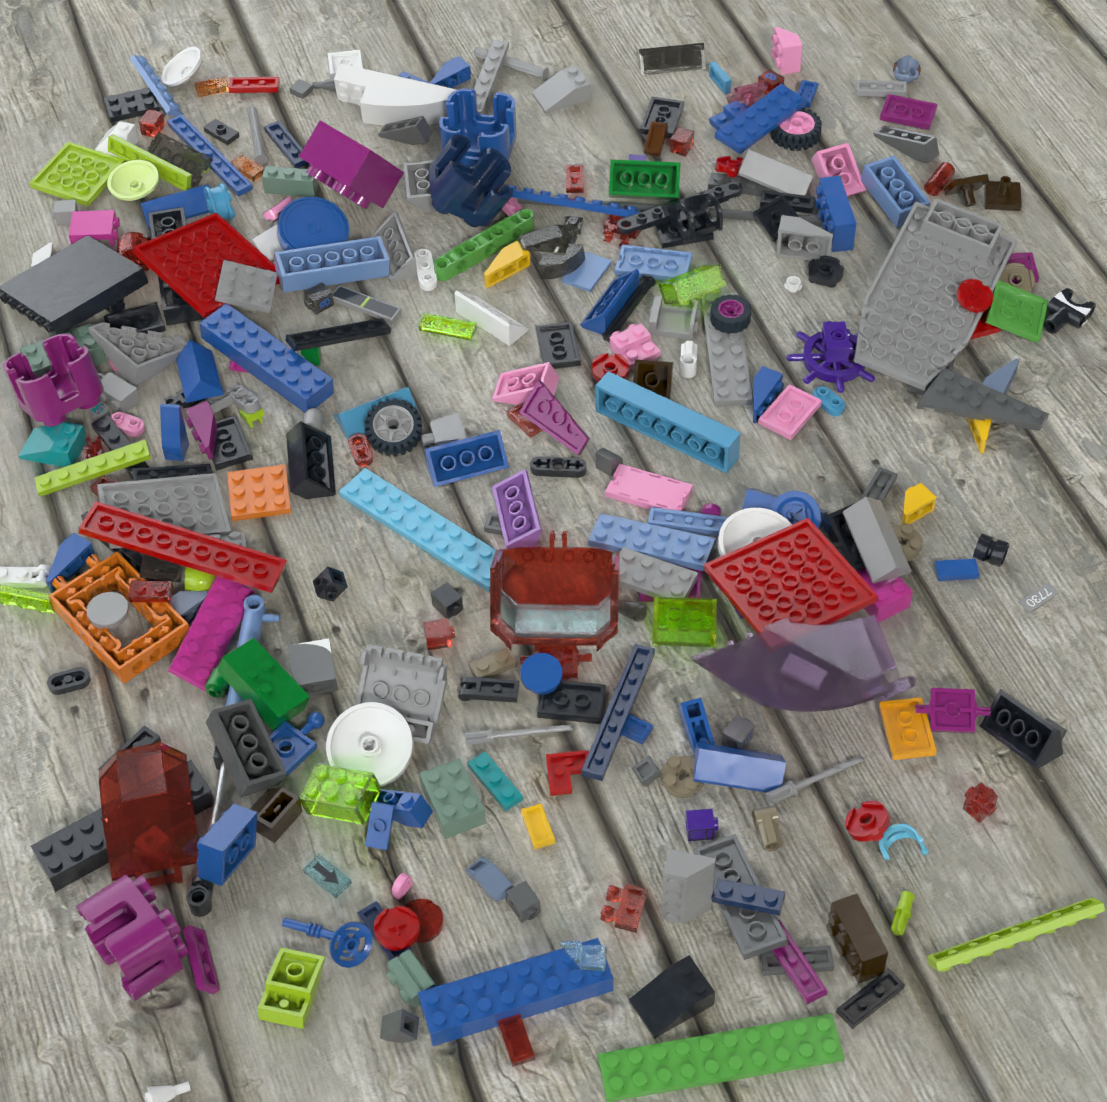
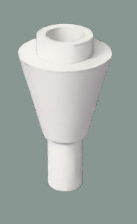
M188 1081L175 1086L147 1087L144 1098L145 1102H168L175 1098L176 1095L191 1091Z

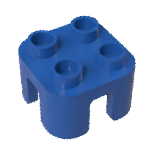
M459 89L452 92L446 102L447 117H440L439 120L441 150L453 135L460 134L470 138L471 147L459 162L467 166H474L488 148L499 151L509 161L517 137L514 98L506 93L496 92L493 97L494 115H485L477 111L475 90Z

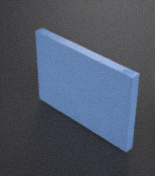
M583 251L562 278V282L591 292L611 265L612 260Z

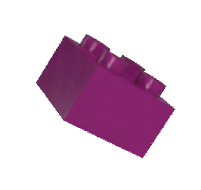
M321 120L299 155L301 159L311 164L306 171L307 174L364 209H367L371 202L384 208L404 174L403 171L372 150Z

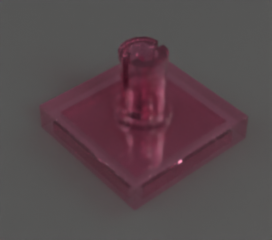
M766 81L735 87L727 96L728 104L736 100L739 102L744 101L748 109L755 103L754 99L759 98L768 88Z

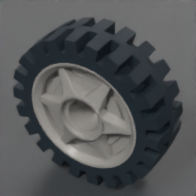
M390 398L386 399L385 403L383 401L378 402V406L374 405L372 411L369 410L368 417L365 419V433L369 444L372 445L375 451L378 450L380 454L384 452L386 456L393 454L396 457L399 453L405 455L406 451L411 452L413 447L418 445V441L420 442L422 435V420L417 409L413 408L409 402L406 404V401L403 399L399 402L398 398H393V401H390ZM393 425L398 426L397 429H390L389 427Z

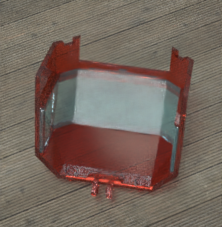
M550 531V546H515L496 550L490 567V631L496 637L498 636L511 651L513 644L596 646L597 653L610 638L612 639L618 633L620 552L601 547H567V531L562 533V547H555L556 534L555 531Z

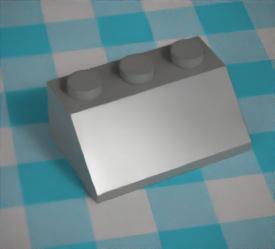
M434 160L403 163L407 201L425 212H436L432 206L429 167Z

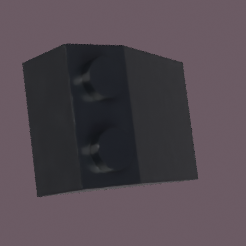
M851 504L826 515L821 522L838 552L856 570L865 566L843 515V511L853 505Z
M689 955L665 969L632 996L629 1002L655 1039L713 1006L715 991Z

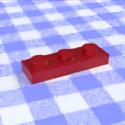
M230 77L228 89L229 93L237 94L279 92L280 79L279 77Z

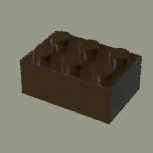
M856 893L831 902L830 912L828 913L829 920L826 927L829 935L834 937L837 942L838 953L841 957L844 956L847 961L849 974L855 977L858 984L878 977L885 970L888 951L858 894Z

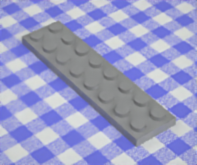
M737 292L701 294L714 406L752 405V392L743 331L735 334L722 333L716 330L710 321L712 302L716 298L727 294H738Z

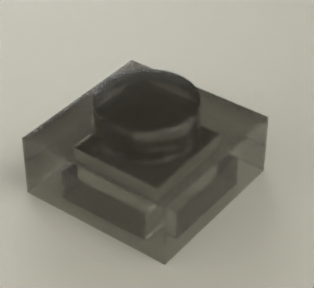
M566 216L563 233L581 235L583 217Z

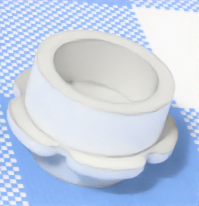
M790 276L787 278L784 287L791 293L800 291L802 289L801 280L799 277Z

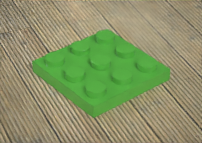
M998 280L993 291V302L989 307L986 323L1038 343L1041 338L1049 300Z

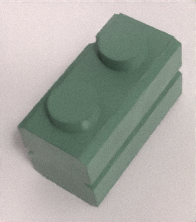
M408 949L400 954L399 957H395L387 963L388 973H386L389 982L393 986L397 984L400 989L398 993L404 1003L409 1002L413 1008L420 1005L418 992L436 987V984L411 949Z

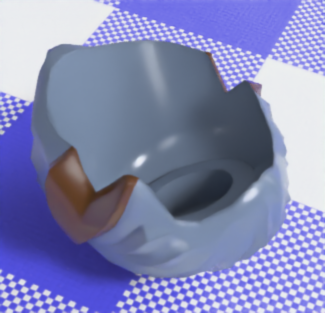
M907 55L894 63L893 72L896 80L913 83V81L919 78L921 67L916 59Z

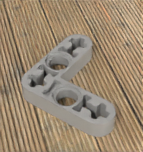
M241 385L232 386L224 390V395L211 397L196 404L207 401L213 413L232 404L247 414L254 413L261 408L258 398Z

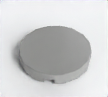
M101 593L89 602L87 617L91 624L99 629H104L103 627L115 628L127 619L129 605L125 597L119 593Z

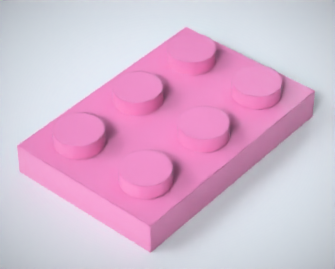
M789 384L758 419V424L792 440L819 409L822 400Z

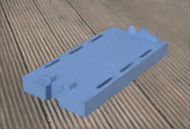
M622 245L619 260H617L615 275L622 276L638 269L639 278H643L644 275H650L655 280L686 283L692 261V252Z

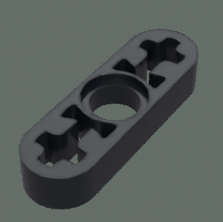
M534 457L530 461V471L535 476L581 478L587 472L586 462L580 458ZM555 465L563 466L560 470H556L553 467Z

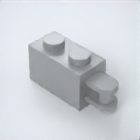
M111 372L106 376L98 373L104 387L103 393L99 396L100 402H105L115 411L118 410L127 413L140 402L136 387Z

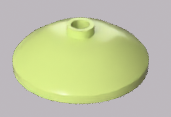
M128 161L119 165L111 172L107 181L108 189L117 199L125 201L139 200L149 195L156 188L159 182V173L157 168L148 161Z

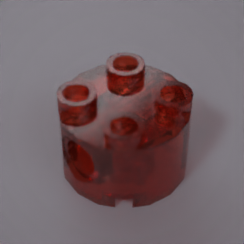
M139 232L124 233L122 238L117 239V253L143 267L144 271H148L150 268L133 253V247L149 241L151 238L148 236L147 238L143 237V234Z

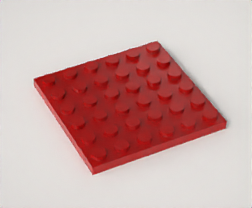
M217 213L133 247V253L204 318L210 316L226 304L215 301L224 260L276 272L275 264ZM278 276L276 277L275 286L280 284Z
M809 518L704 564L705 572L771 651L878 602V595Z

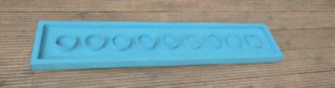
M366 468L339 491L341 498L488 592L515 568L513 560Z

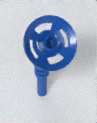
M284 918L282 921L283 927L305 932L307 936H316L318 939L323 937L331 940L330 955L333 961L341 967L350 968L359 965L367 958L372 948V934L368 927L360 922H348L334 932L323 928V925L318 926L316 923L313 925L312 922L307 924L289 918ZM350 927L359 928L358 931L353 930V929H349V930H346V929H347V928H350ZM365 937L364 947L359 952L357 950L360 944L359 938ZM335 942L338 943V948H337L336 950H335ZM341 955L344 956V957H351V956H353V959H350V960H342V959H340V956H341Z

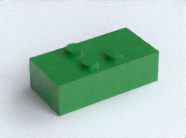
M610 159L609 198L679 200L681 162Z
M255 638L247 641L221 659L217 672L244 701L252 699L260 718L273 731L284 721L288 722L305 710L310 696Z

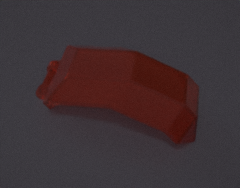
M162 742L116 751L99 771L102 821L112 881H116L124 875H127L129 878H138L146 873L174 868V873L148 878L146 881L150 887L173 882L177 884L184 883L181 867L196 864L199 851L197 849L199 837L192 802L187 754Z

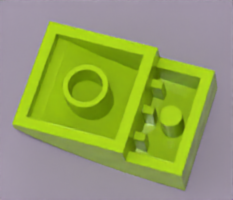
M280 947L265 982L264 994L258 1005L259 1020L304 1029L317 993L325 956Z

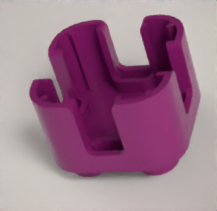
M58 334L42 342L51 365V370L38 378H35L28 359L23 353H17L3 363V369L19 406L35 421L44 422V425L48 427L61 424L65 421L66 414L77 408L89 409L96 406L100 402L99 396L104 391L88 348L86 346L79 348L76 339L70 334Z
M124 875L78 904L76 910L80 916L90 922L86 926L85 931L105 964L118 963L124 975L121 979L123 989L135 1002L183 969L181 959L187 956L189 952L178 935L181 929L171 912L167 908L159 911L153 902L156 900V896L146 879L141 875L132 881L127 875Z

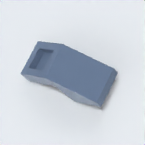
M481 857L465 869L468 877L477 881L486 896L496 902L507 897L506 891L514 887L493 862L484 857Z

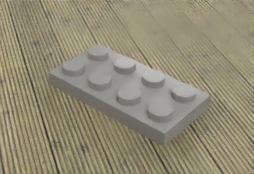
M623 547L606 578L607 582L683 607L698 578V572Z

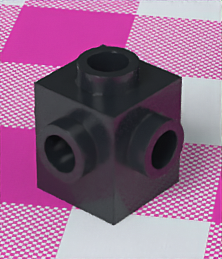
M328 566L313 580L317 597L332 602L348 588L343 571Z

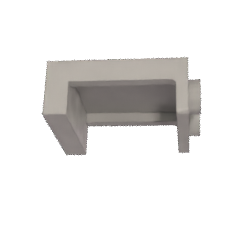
M655 296L649 319V333L654 336L693 340L694 333L698 332L699 322L696 321L700 320L701 309H698V302H694L693 308L662 305V297Z

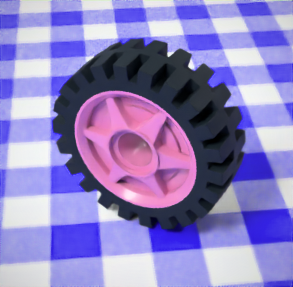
M803 107L772 130L771 138L772 140L774 139L775 144L778 143L779 147L784 145L786 150L788 148L791 151H794L795 148H797V151H801V148L807 150L808 147L812 148L820 140L822 121L817 116V113H812L810 109L805 111Z

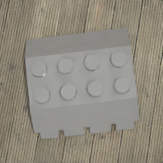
M368 644L367 649L364 652L362 651L360 664L364 666L355 705L376 702L394 708L408 723L413 735V741L430 744L439 724L447 685V665L443 664V658L428 656L427 661H425V655L407 652L405 657L402 650L387 648L386 653H384L382 646Z

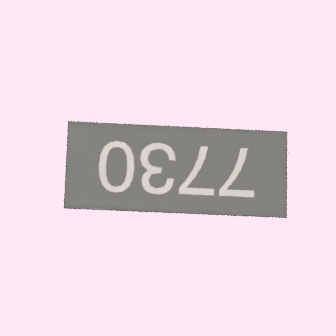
M1047 582L1018 603L1028 612H1032L1059 592Z

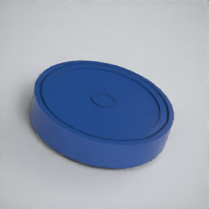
M319 197L296 199L290 202L279 216L277 238L284 251L348 241L349 223L345 214L338 206L326 199Z

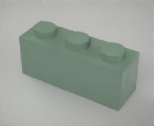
M266 166L262 175L264 193L315 197L319 185L317 179L306 173L308 169Z

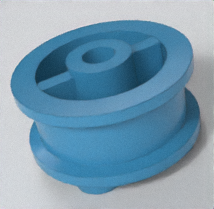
M221 182L217 187H204L210 215L217 213L224 220H233V217H236L234 208L230 205L232 197L230 191H227L226 185H223Z

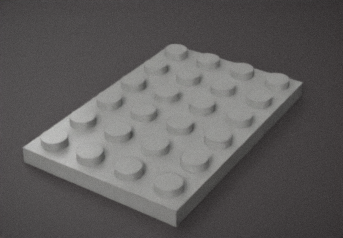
M216 473L97 484L100 503L208 536L231 533ZM109 543L110 549L124 548Z

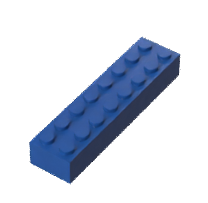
M224 304L200 322L201 338L304 413L308 409L317 408L334 394L333 378L229 304Z
M595 938L418 992V997L432 1046H437L612 992L613 976L599 938Z

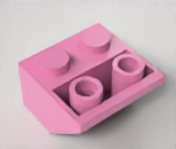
M775 27L774 34L772 35L773 48H771V56L775 59L776 68L779 69L780 74L800 72L802 43L799 36L782 28Z

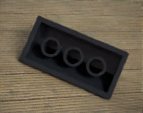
M300 421L286 433L290 492L304 499L334 496L336 489L331 436Z

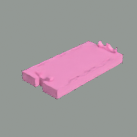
M619 464L614 473V481H610L605 491V496L647 509L655 507L683 511L693 490V485Z

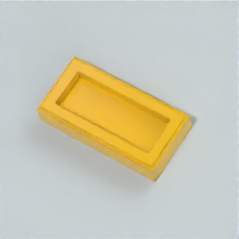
M542 803L521 809V815L534 850L555 844V837Z

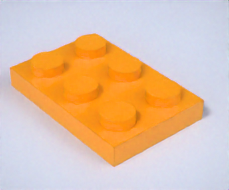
M922 697L879 702V710L892 760L936 756L937 750L927 714H915V704L924 705Z

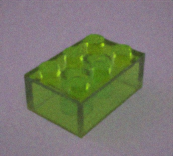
M720 264L703 265L658 283L664 304L679 305L680 307L690 304L689 300L705 298V294L720 292L722 287L727 286Z
M654 597L652 645L715 648L717 599Z
M316 763L299 797L301 805L309 815L365 824L371 812L372 802L377 800L382 788L374 773Z

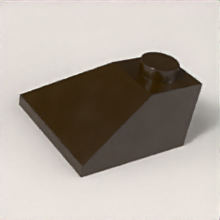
M635 359L633 383L670 400L674 362Z

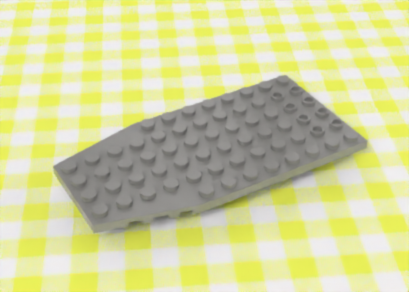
M935 198L931 207L915 202L864 298L854 362L925 390L938 377L941 371L968 345L983 312H970L959 304L956 298V291L959 285L967 279H977L982 281L983 285L988 286L993 293L1017 241L1000 235L1003 224Z

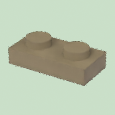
M507 648L469 663V669L473 676L479 678H492L516 667V662Z

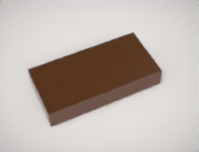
M651 121L643 151L644 154L661 156L668 124Z

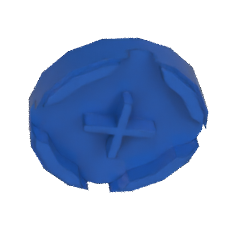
M536 653L529 656L523 662L520 669L521 681L527 690L529 689L535 694H548L553 692L561 683L562 667L554 656L546 653Z

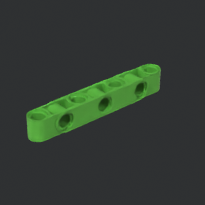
M529 209L520 210L435 259L434 272L437 280L447 281L530 233L534 229L533 212Z

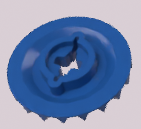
M801 491L783 493L776 498L770 510L785 517L789 522L792 519V512L797 513L801 511L799 515L800 521L809 518L819 529L821 511L814 498L807 493ZM795 520V521L791 522V524L793 525V524L797 523L798 521Z

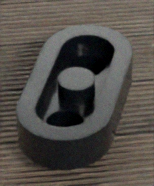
M78 667L51 675L47 680V686L52 694L61 695L87 687L90 684L91 678L87 669Z

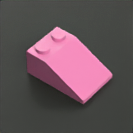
M849 143L817 151L811 159L819 178L841 176L847 196L866 191Z
M550 362L500 374L492 400L494 402L523 406L538 380H541L554 395L560 378Z

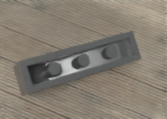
M886 125L873 133L876 138L914 160L929 163L939 156L936 136Z

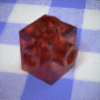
M982 782L975 788L972 786L966 791L963 810L979 823L987 816H991L997 809L998 795H996L992 788L985 786Z

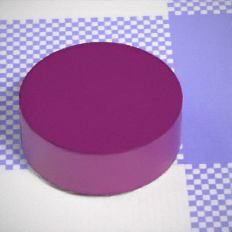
M708 503L702 507L701 514L721 516V508L716 504Z

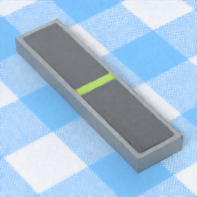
M341 285L330 295V301L377 319L383 318L385 322L393 324L402 313L401 308Z

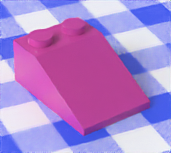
M866 567L856 571L878 595V602L863 608L876 624L910 607L913 591L899 576L872 583Z

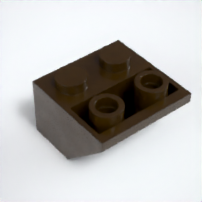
M284 787L267 789L250 808V810L257 812L256 832L273 843H276L303 812L300 797Z

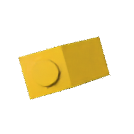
M922 483L911 486L906 490L901 525L911 524L935 509L937 497Z

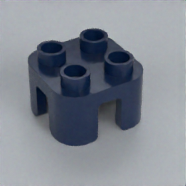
M453 135L429 167L432 206L441 214L446 215L450 213L462 218L471 227H486L513 196V188L507 185L497 194V191L511 174V165L503 154L493 148L486 149L474 166H467L459 162L471 147L470 138L464 135Z

